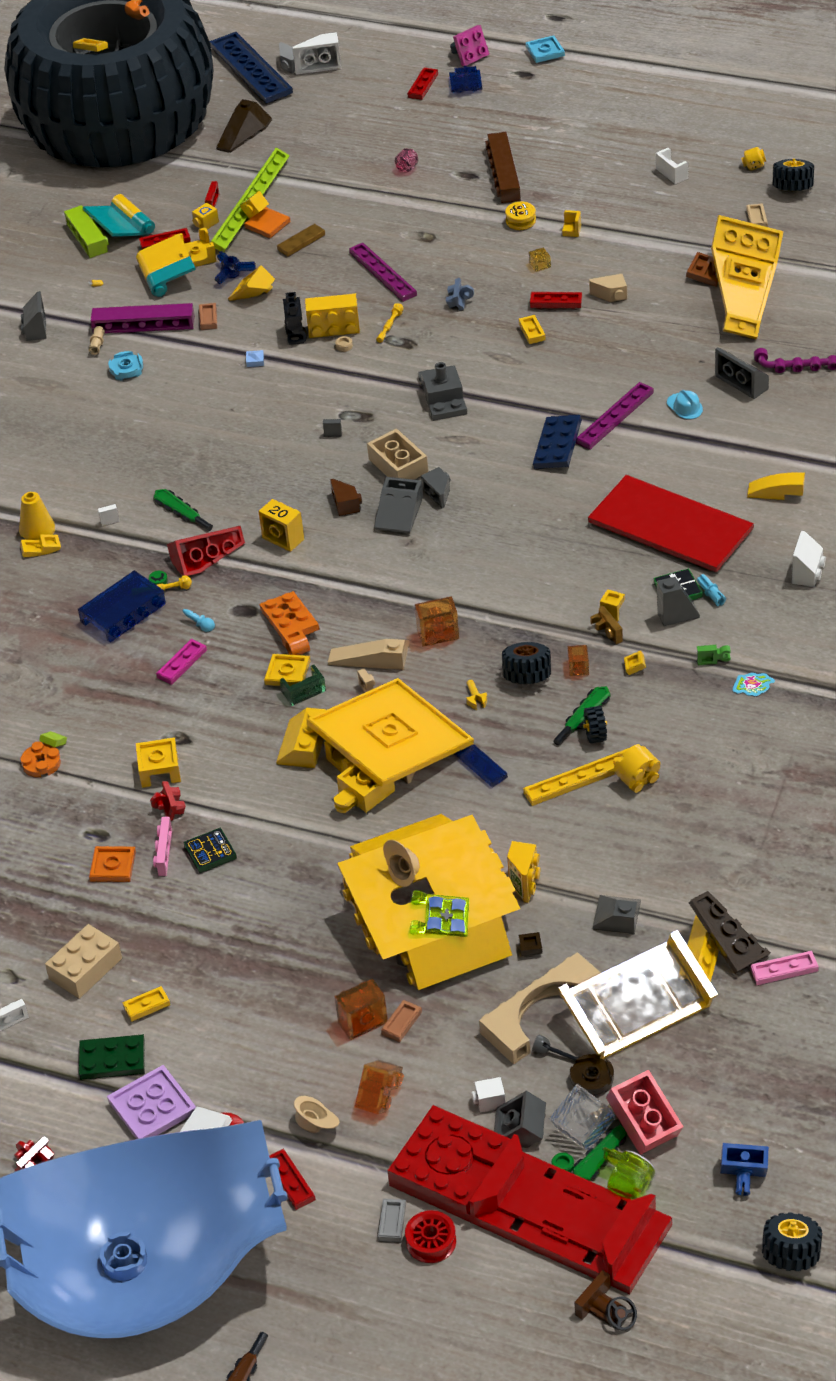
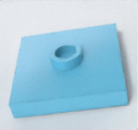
M554 35L525 43L528 52L536 63L565 56L564 49Z

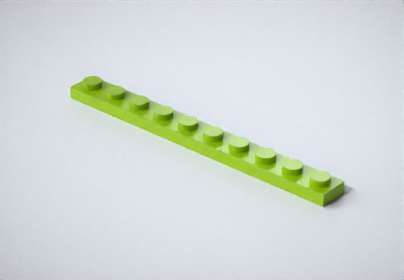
M275 148L211 240L215 249L222 253L225 252L248 218L240 205L258 191L264 195L290 155Z

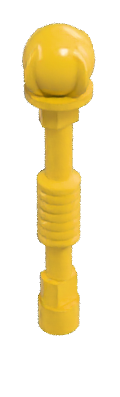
M395 303L391 310L392 316L387 320L383 331L376 338L377 342H383L386 332L393 325L395 317L403 313L404 308L402 304Z
M182 576L181 579L179 578V581L174 583H162L153 585L150 588L134 589L132 594L133 597H137L144 593H155L179 586L181 589H189L192 585V580L188 576Z

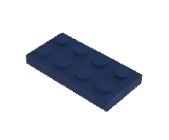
M581 415L546 417L533 460L534 469L569 467L582 422Z

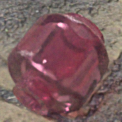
M404 148L395 157V165L402 172H410L418 164V155L413 149Z

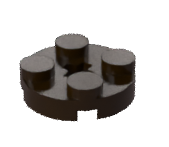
M583 1055L576 1060L573 1067L571 1066L570 1081L573 1087L577 1086L576 1089H579L578 1093L581 1092L580 1095L586 1096L587 1093L583 1091L596 1095L609 1091L612 1088L614 1080L613 1065L609 1060L601 1059L600 1055ZM589 1072H593V1074L597 1075L595 1077H589Z

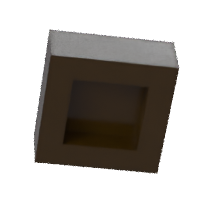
M539 932L518 935L521 956L543 954Z

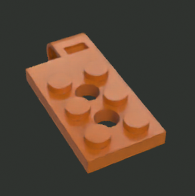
M294 591L274 599H268L259 604L262 613L282 638V643L289 655H302L310 652V645L305 635L320 630L319 624Z

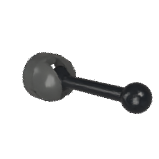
M541 1035L536 1037L532 1047L534 1052L544 1054L547 1051H552L575 1062L581 1057H576L551 1047L550 1041Z

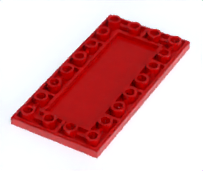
M625 475L588 516L589 523L714 572L721 568L754 528V523L629 475Z

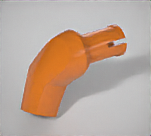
M131 0L125 4L127 15L137 20L145 18L150 12L145 5L139 6L142 0Z

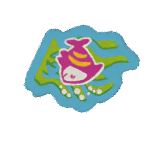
M765 673L739 675L733 686V692L737 694L744 692L746 695L758 696L766 692L770 687L769 684L774 683L775 680Z

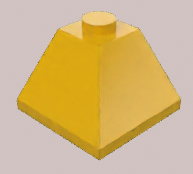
M260 265L241 280L228 300L234 301L256 297L263 292L268 293L273 287L271 284L275 278Z

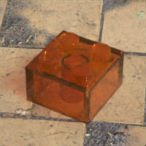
M452 596L415 604L417 632L422 647L459 639L458 616Z
M373 978L334 996L338 1024L349 1040L376 1029L388 1021L385 995Z

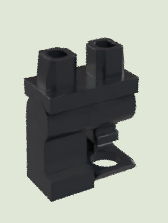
M296 292L285 293L286 299H283L287 341L289 345L302 344L306 341L307 335L306 329L302 326L300 297H296ZM292 337H299L298 340H291Z

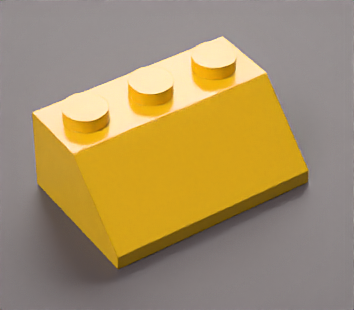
M305 708L289 720L276 761L277 765L316 767L324 738L310 728L306 722L307 718L326 709Z

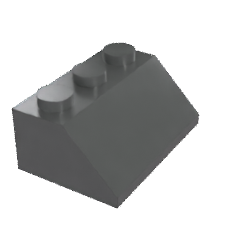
M719 347L715 349V376L753 399L769 389V375Z

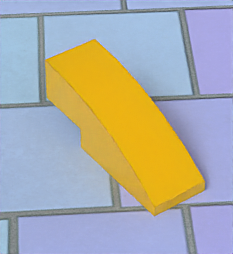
M780 473L754 480L749 483L747 498L784 500L785 495L803 496L805 473Z

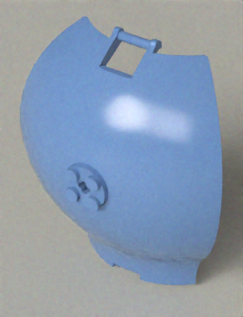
M256 1120L231 1126L175 1132L115 1143L48 1160L0 1177V1267L6 1270L7 1292L24 1309L43 1322L68 1333L93 1338H122L139 1335L163 1327L194 1310L225 1282L241 1259L253 1247L266 1238L287 1229L281 1202L286 1201L288 1196L286 1191L283 1190L278 1169L280 1167L279 1160L269 1157L262 1121ZM270 1176L274 1188L271 1196H269L265 1179ZM5 1239L20 1246L23 1264L7 1254Z

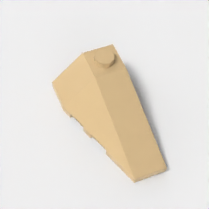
M382 639L333 648L330 651L328 665L404 670L410 642L409 640Z

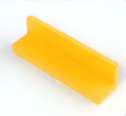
M696 915L687 946L711 982L719 949ZM680 969L678 978L684 980L687 977L682 969Z

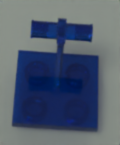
M465 65L461 68H454L455 72H449L452 93L483 90L480 70H477L476 66L467 67Z

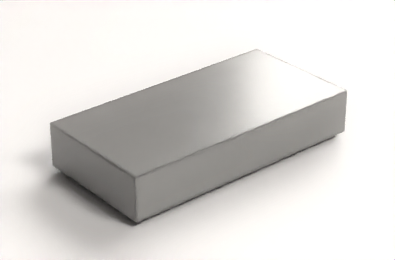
M383 1199L378 1241H402L406 1200Z

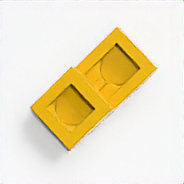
M40 534L39 540H21L20 542L22 557L46 555L61 549L58 535Z

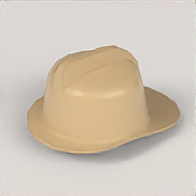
M386 841L383 846V852L391 878L399 886H410L420 868L417 856L398 841Z
M299 1096L295 1099V1120L302 1129L316 1133L322 1128L332 1129L339 1125V1118L317 1099L309 1096Z

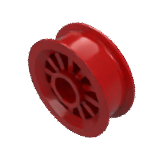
M427 1210L414 1215L408 1221L405 1228L406 1246L410 1255L424 1263H437L448 1258L455 1250L457 1242L455 1225L452 1219L445 1213L435 1210Z

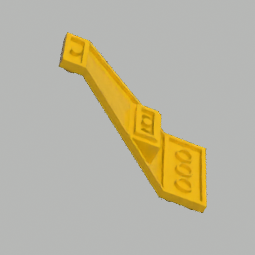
M718 215L711 251L726 313L723 327L724 332L752 339L758 338L760 323L776 270L784 231ZM735 268H738L740 272H735ZM751 272H754L756 274V277H753L751 275Z

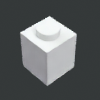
M501 1077L475 1082V1091H472V1099L474 1105L478 1104L480 1113L496 1110L497 1107L506 1103Z

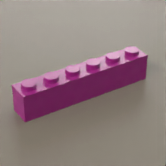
M193 303L92 308L90 321L93 333L94 328L97 326L103 327L102 330H105V333L194 329L195 315Z

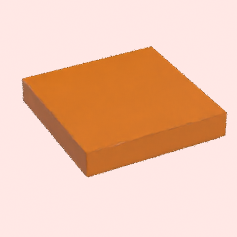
M265 207L245 222L244 225L246 229L271 238L291 221L289 216Z
M95 846L89 875L90 882H130L136 854L135 847Z

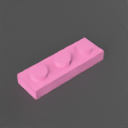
M162 817L161 825L157 826L159 840L155 841L157 856L153 857V866L157 868L159 876H167L172 826L170 817Z

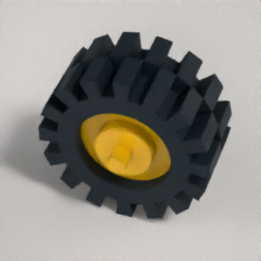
M602 707L584 708L583 717L585 724H583V728L586 730L589 743L606 741L607 721H605Z

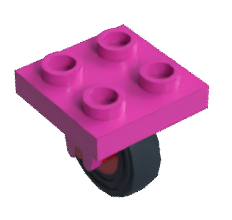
M476 25L453 36L454 42L450 44V48L453 54L459 55L462 66H467L489 55L481 25Z

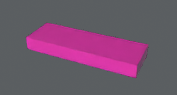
M190 639L156 673L157 678L172 685L207 651L206 645Z

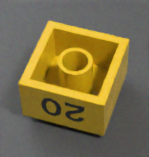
M271 499L258 511L263 539L290 552L304 540L301 512L297 509Z

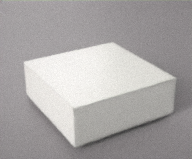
M116 504L98 508L102 526L119 522Z

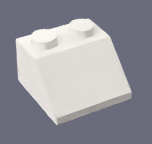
M801 531L793 554L792 584L815 587L816 581L821 578V567L824 568L826 556H823V548L805 531Z

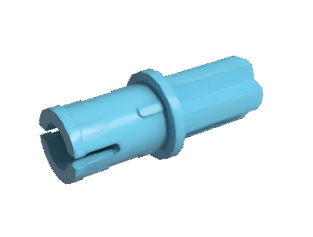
M701 574L697 578V582L705 590V595L709 596L716 606H719V604L723 605L726 597L719 591L717 584H713L705 574Z

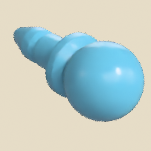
M183 609V613L194 622H197L196 626H200L202 631L210 632L215 628V623L211 618H205L204 615L199 616L191 610Z

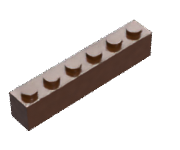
M507 132L487 134L488 140L485 141L490 169H492L497 197H500L501 203L521 201L520 185Z

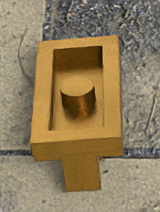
M604 605L600 606L599 613L590 617V623H595L597 631L605 629L607 637L612 639L616 645L623 642L622 627Z

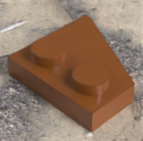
M697 252L687 270L686 277L717 287L718 278H716L713 257Z

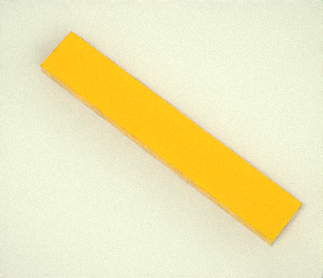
M627 749L523 788V793L530 804L534 806L615 775V763L617 760L621 762L624 758L622 754Z

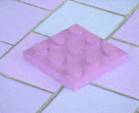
M164 1065L107 1096L110 1105L136 1139L161 1134L189 1118L196 1108Z

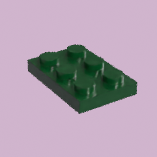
M144 1034L80 1040V1080L145 1074Z

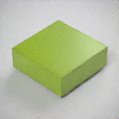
M50 731L40 734L39 741L52 747H58L66 744L67 737Z

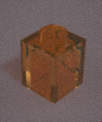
M587 645L567 646L570 676L589 675Z

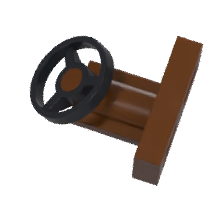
M602 1270L574 1302L575 1315L583 1320L591 1312L613 1328L627 1330L636 1322V1307L627 1297L619 1296L612 1299L606 1295L611 1288L610 1274ZM621 1299L626 1301L632 1309L626 1310L625 1306L615 1300ZM633 1312L631 1323L627 1327H621V1322L627 1318L628 1313Z

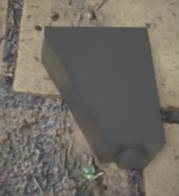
M676 577L657 581V614L663 626L700 618L694 602Z

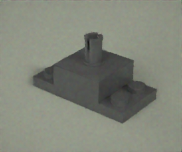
M438 362L435 364V369L418 372L433 421L467 414V407L463 398V387L455 365L446 366L444 362Z

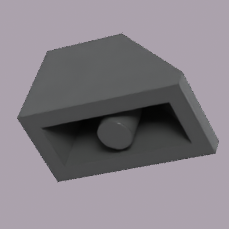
M438 467L421 475L422 489L441 508H444L450 492L449 482L451 479L447 472Z

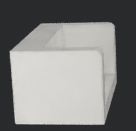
M669 148L656 153V170L674 184L688 179V163L686 161L677 165L671 160V149Z

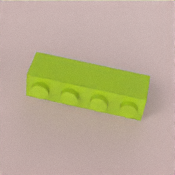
M82 205L64 211L66 225L89 258L108 252L107 245H109L107 237L103 236L101 228L97 227L95 220L91 219L83 210Z

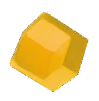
M565 210L562 236L579 237L581 211Z
M607 589L600 600V606L604 605L617 622L619 620V609L625 601V594Z

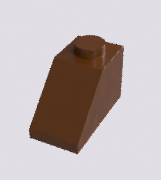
M330 479L331 492L338 515L343 516L360 512L362 497L360 493L357 494L355 486L336 479Z

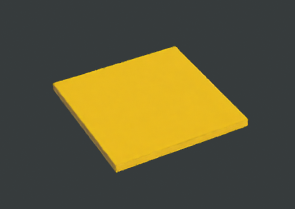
M399 678L309 717L306 722L310 728L381 787L474 744V738Z

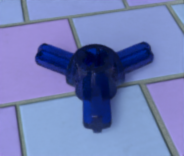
M220 251L217 259L221 262V272L215 277V281L221 284L227 278L238 277L241 271H254L256 263L254 261L240 262L237 257L228 256Z

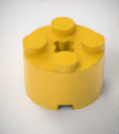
M636 744L628 748L622 754L624 758L621 762L617 760L615 763L614 773L635 793L640 792L647 783L650 782L652 784L659 778L658 771L661 763L644 745Z

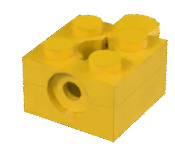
M353 764L337 776L339 793L334 797L335 809L340 813H346L354 806H357L367 813L395 791L394 782L381 787Z

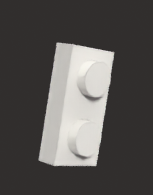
M22 999L0 1009V1031L29 1018L26 1005Z

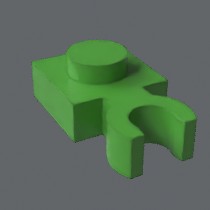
M716 645L697 646V664H717V660L730 661V646L725 645L717 648Z

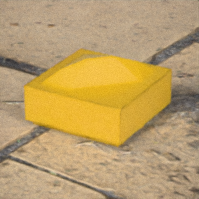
M641 650L624 657L625 669L628 675L646 668L644 654Z

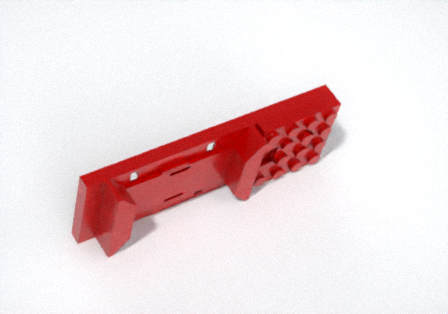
M435 1105L430 1108L387 1170L390 1187L594 1279L604 1270L610 1274L611 1286L629 1295L672 1227V1217L656 1210V1195L649 1194L633 1200L522 1152L520 1140L516 1134L510 1139ZM545 1174L552 1176V1179L545 1177ZM516 1218L524 1221L517 1232L510 1229ZM589 1251L597 1254L591 1264L583 1262Z

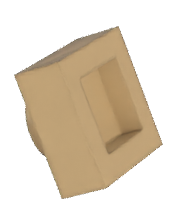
M364 668L358 670V682L362 690L368 692L374 689L375 680L373 676L368 674Z

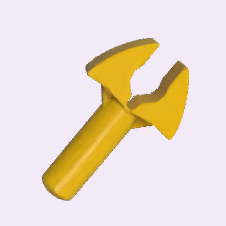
M468 680L466 684L471 696L466 697L467 705L477 710L476 700L482 703L483 708H485L487 692L480 694L474 681Z

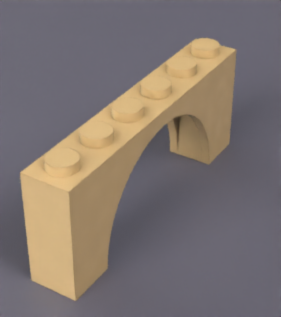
M577 952L571 957H567L557 967L550 969L541 978L534 980L531 985L522 991H518L508 1001L501 1003L495 1010L485 1014L479 1020L480 1034L510 1062L515 1064L530 1054V1040L520 1027L521 1019L526 1010L543 998L560 995L559 987L567 984L569 989L602 973ZM611 981L595 987L602 1001L612 996ZM588 991L577 996L596 1006Z

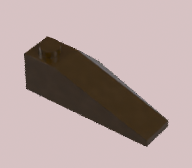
M242 99L234 109L216 149L231 153L243 145L244 140L247 138L252 139L255 137L256 132L265 130L271 123L272 117L257 102Z

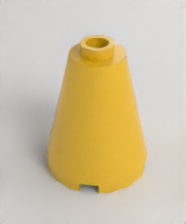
M36 492L25 493L21 498L20 536L24 537L25 540H39L40 534L53 535L55 523L39 494Z

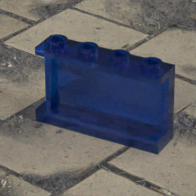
M134 570L78 608L80 622L85 626L92 623L106 634L107 641L111 643L166 604L164 590Z

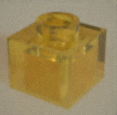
M544 247L529 252V263L535 272L551 267V256Z

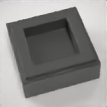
M323 419L324 437H342L341 419Z

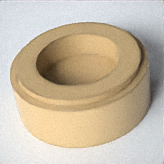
M342 336L335 341L336 349L340 352H347L353 347L350 337Z

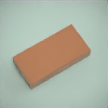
M216 303L200 304V329H217Z
M403 1000L381 1029V1034L401 1042L422 1013V1008Z

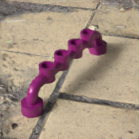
M758 348L754 351V360L765 368H775L777 373H783L787 367H792L794 372H800L805 366H810L812 371H818L823 365H828L830 370H836L835 355L822 359L813 356L810 359L804 360L800 357H795L792 360L786 361L782 358H777L775 361H767L768 352L766 349Z

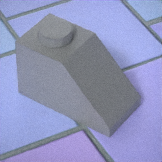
M280 42L281 67L286 71L294 73L293 48Z

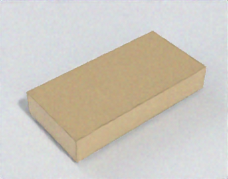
M763 204L746 205L749 223L768 227Z

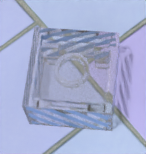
M576 1084L549 1119L557 1129L588 1151L596 1144L615 1120L616 1116L611 1108Z

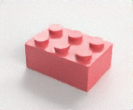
M649 1070L611 1088L606 1097L640 1155L677 1137L683 1128L682 1123Z

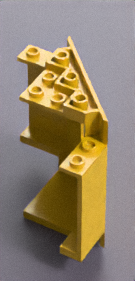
M438 814L350 846V859L337 863L343 876L345 888L342 890L346 902L349 901L355 907L354 919L356 924L362 927L368 949L377 955L380 954L383 960L400 954L404 966L407 965L409 973H406L407 980L410 985H413L418 990L512 956L501 916L520 909L517 899L513 895L516 890L510 878L506 876L504 871H501L504 866L497 853H494L493 849L489 848V845L492 843L486 831L480 830L473 815L452 821L443 814ZM386 841H398L417 856L420 868L415 875L413 883L426 878L434 894L404 905H398L391 900L392 892L402 886L396 884L390 876L383 852V846ZM430 897L444 898L443 911L433 909L431 910L430 917L442 918L440 913H445V909H449V914L453 913V919L464 920L465 914V935L459 932L451 933V919L446 922L444 918H442V932L428 931ZM449 899L465 900L467 905L465 912L452 911V900Z

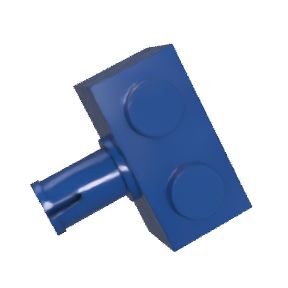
M723 1143L720 1174L737 1175L735 1194L741 1196L743 1186V1196L750 1195V1176L766 1177L769 1146Z

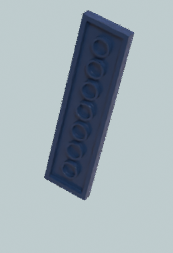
M237 32L210 41L211 48L265 103L273 102L276 99L293 93V88Z

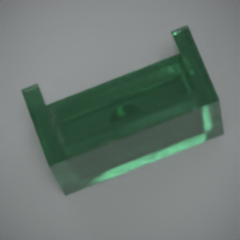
M314 664L311 665L312 676L301 682L289 686L284 678L280 679L281 692L291 706L326 691L325 678Z

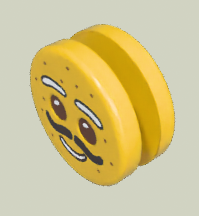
M520 201L507 206L505 210L506 224L511 229L526 230L536 223V209L531 203Z

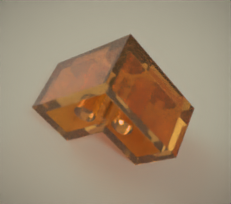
M381 1060L364 1064L355 1108L375 1114L386 1112L390 1108L392 1101L390 1097L391 1090L397 1089L403 1082V1067Z

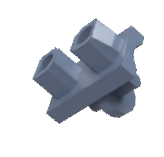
M457 278L454 285L448 286L449 296L446 297V303L449 308L457 306L459 311L463 310L465 299L473 297L474 289L469 285L462 286L461 279Z

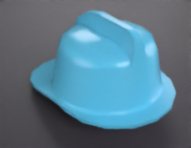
M681 390L667 399V405L681 418L695 419L703 412V407L697 394L692 391Z

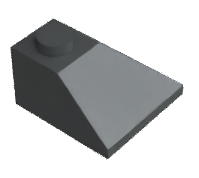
M599 895L593 929L635 934L641 899Z

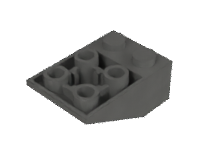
M386 477L381 491L374 529L401 533L411 532L423 499L421 480Z

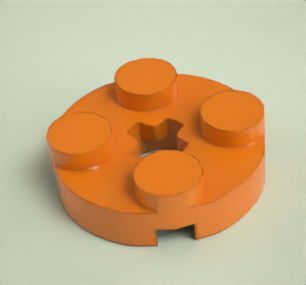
M39 741L34 742L31 747L26 749L20 758L24 772L36 778L41 777V774H53L61 764L59 750L56 747Z

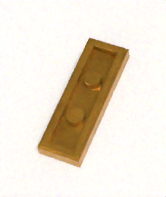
M314 223L278 244L277 250L288 257L323 237L325 230Z

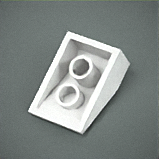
M337 32L321 34L292 47L296 75L341 69Z

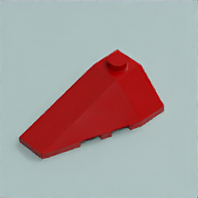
M241 526L176 540L167 544L171 562L182 576H190L203 572L245 544Z

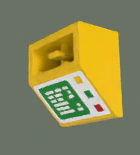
M512 841L507 855L508 875L516 893L524 902L529 903L530 896L535 894V880H539L541 868L538 867L540 854L537 853L536 844Z

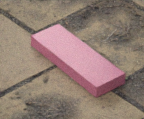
M812 951L750 965L756 985L818 972L819 969Z

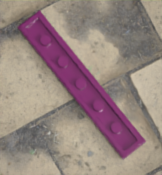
M363 242L349 248V253L402 302L417 296V291Z
M641 382L637 383L577 437L576 444L591 450L654 393V388Z

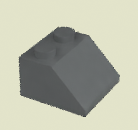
M41 291L36 292L23 307L21 332L22 335L25 334L26 341L47 339L46 315Z
M527 1090L497 1107L494 1132L510 1139L514 1134L518 1135L521 1147L528 1148L543 1139L546 1102Z

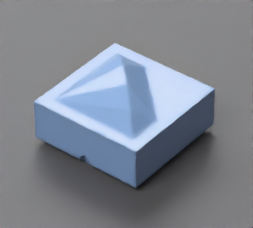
M263 350L246 352L247 367L264 366Z

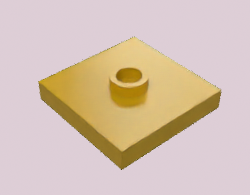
M272 654L264 678L265 685L303 687L310 664V656Z

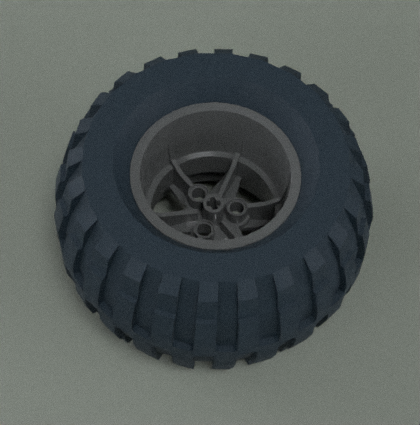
M31 0L20 9L16 20L11 24L5 54L4 71L13 110L21 125H24L30 138H33L39 149L47 151V154L56 159L72 164L103 168L142 163L161 156L185 142V139L198 129V124L206 116L214 72L210 41L201 19L193 9L190 0H142L139 6L145 5L150 14L140 20L130 17L125 12V4L131 0ZM83 38L108 42V48L98 52L73 48V42Z

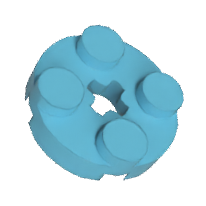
M131 351L115 354L112 361L110 359L108 363L110 373L115 376L116 380L138 377L142 374L144 366L141 355H134Z

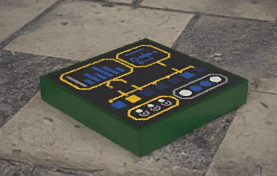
M221 827L183 842L199 873L237 859V855Z

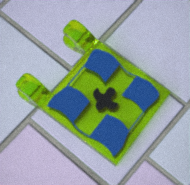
M413 891L411 903L414 905L426 904L425 923L417 920L411 921V934L428 933L461 937L468 936L469 898Z

